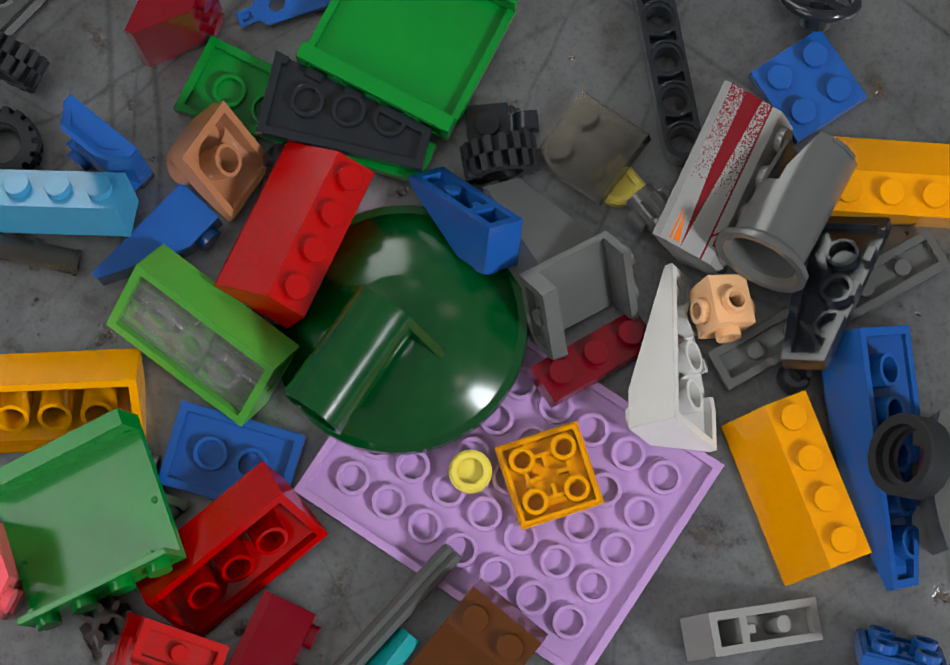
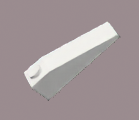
M671 263L665 265L628 389V407L625 411V418L629 429L649 445L712 452L717 450L716 410L713 397L705 398L701 374L709 372L707 359L702 358L700 349L695 342V336L698 334L696 325L690 315L691 302L688 291L694 287L693 281Z

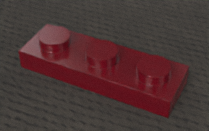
M624 314L567 346L568 355L554 362L548 357L530 367L528 375L552 409L637 360L647 325L640 316L635 320H631Z

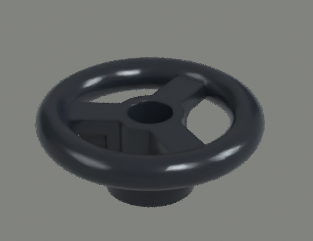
M779 0V3L787 12L800 18L799 23L802 27L816 32L828 31L833 27V23L853 18L862 7V0H848V6L835 0Z

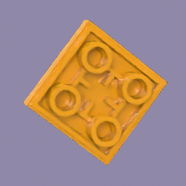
M577 421L494 447L521 531L604 504Z

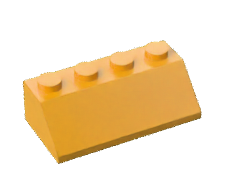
M832 136L838 138L851 149L856 156L857 166L830 217L890 218L891 225L950 229V144Z
M138 348L0 354V453L31 452L116 408L137 414L146 437L145 377L141 351Z
M806 390L765 405L720 426L784 587L872 553Z

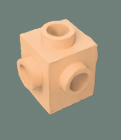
M740 274L707 275L688 291L691 302L690 315L696 325L698 339L716 338L717 343L733 342L742 337L741 333L756 322L755 304L750 298L747 280Z

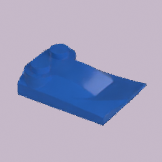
M69 94L63 101V112L60 122V129L71 137L66 143L71 149L67 157L83 171H88L92 167L97 172H125L135 192L138 188H145L155 175L138 148L73 95Z

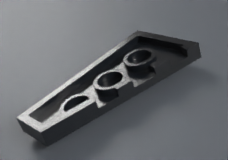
M276 50L256 127V134L285 142L335 150L346 156L422 173L432 135V128L384 104L380 105L362 96V93L348 86L345 87L325 77L324 74L309 66L307 68L291 60L289 56Z
M829 217L804 263L809 275L808 280L802 290L792 293L781 355L783 368L828 369L892 229L890 218Z

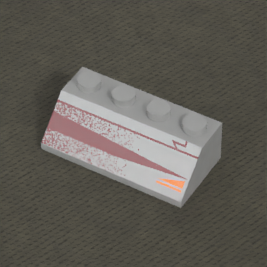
M726 80L716 97L652 233L679 263L711 275H723L729 267L719 256L715 247L719 232L736 226L785 139L788 138L792 141L793 127L782 111Z

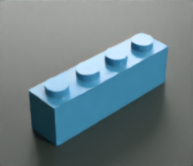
M0 169V233L131 237L139 199L125 172Z

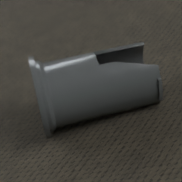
M822 131L799 153L793 148L791 140L786 138L736 226L719 232L715 242L719 256L742 277L761 287L786 293L802 290L809 277L804 263L857 166L855 154L838 138H834Z

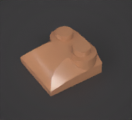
M224 100L212 103L194 117L167 155V168L173 180L181 185H192L227 221L235 219L265 176L267 167L263 165L264 149Z

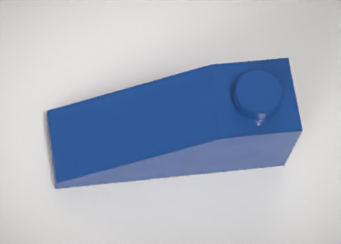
M445 167L409 176V184L457 257L483 275L495 274L499 270L518 265L523 224L521 217Z
M179 184L131 233V237H127L92 274L103 286L129 278L136 264L163 243L182 258L194 255L200 248L205 251L219 238L221 232L218 229L223 224L219 217L186 185Z

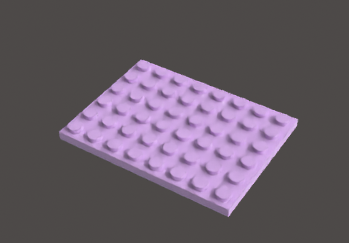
M529 337L521 370L506 399L483 424L453 443L423 453L384 455L355 449L329 436L294 488V491L415 573L425 565L442 545L448 544L460 554L461 560L436 587L461 602L479 579H483L548 634L535 653L553 665H595L725 466L703 451L649 445L632 432L627 425L625 411L628 407V402L598 382L551 409L528 375L530 367L548 358V356ZM577 421L604 504L521 531L494 447ZM464 450H477L483 453L489 459L492 466V478L489 485L483 491L476 494L462 493L450 481L449 465L455 455Z

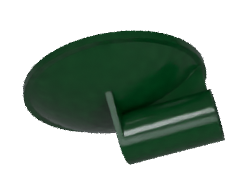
M394 205L356 214L305 317L288 329L285 328L281 331L300 346L281 378L286 387L282 394L325 434L355 449L384 455H409L427 452L453 443L483 424L502 404L515 384L523 364L528 341V324L522 289L508 268L499 270L495 274L483 275L457 257L424 206Z

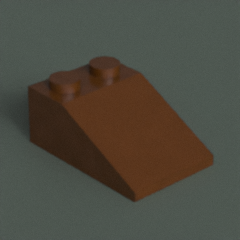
M480 578L409 665H525L548 634Z

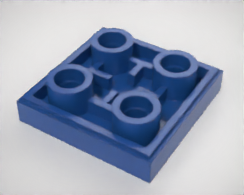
M870 625L869 630L864 628L856 630L853 644L858 665H947L942 648L938 646L936 640L930 637L913 635L912 640L895 636V631L880 625Z

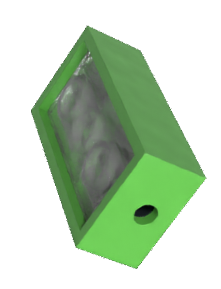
M163 243L136 264L106 325L242 427L267 404L300 346L245 304L214 287L215 282Z

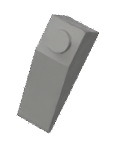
M816 597L711 612L680 619L687 662L823 640Z

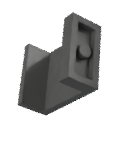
M604 231L519 274L530 340L553 362L568 355L564 329L614 304L631 320L639 318L637 304L639 289L634 281L632 266L635 264V258L630 247L625 242H619L608 231Z

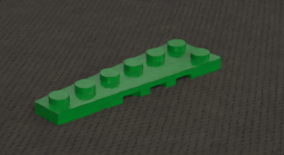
M211 35L173 107L174 111L180 115L194 118L212 103L224 100L252 136L283 145L287 143L256 134V127L272 65ZM432 142L429 143L423 172L428 168L437 150V145ZM348 156L375 173L408 183L410 175L420 173Z

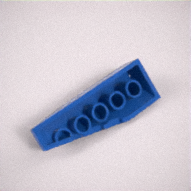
M909 325L845 330L828 369L822 370L824 383L823 398L827 407L828 421L838 467L872 551L870 553L871 559L886 590L919 585V529L912 525V514L915 512L916 507L919 506V500L888 495L878 488L869 473L867 459L870 441L877 427L888 417L899 413L920 416ZM913 432L905 438L898 455L899 473L903 481L907 483L912 479L913 464L920 463V446L913 445Z

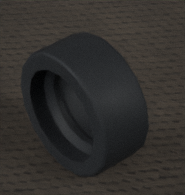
M899 413L888 417L877 427L870 441L867 456L869 473L876 486L888 495L915 500H923L939 492L950 477V435L947 429L935 419ZM913 431H918L924 446L923 463L917 475L907 483L903 481L899 473V449L906 437Z

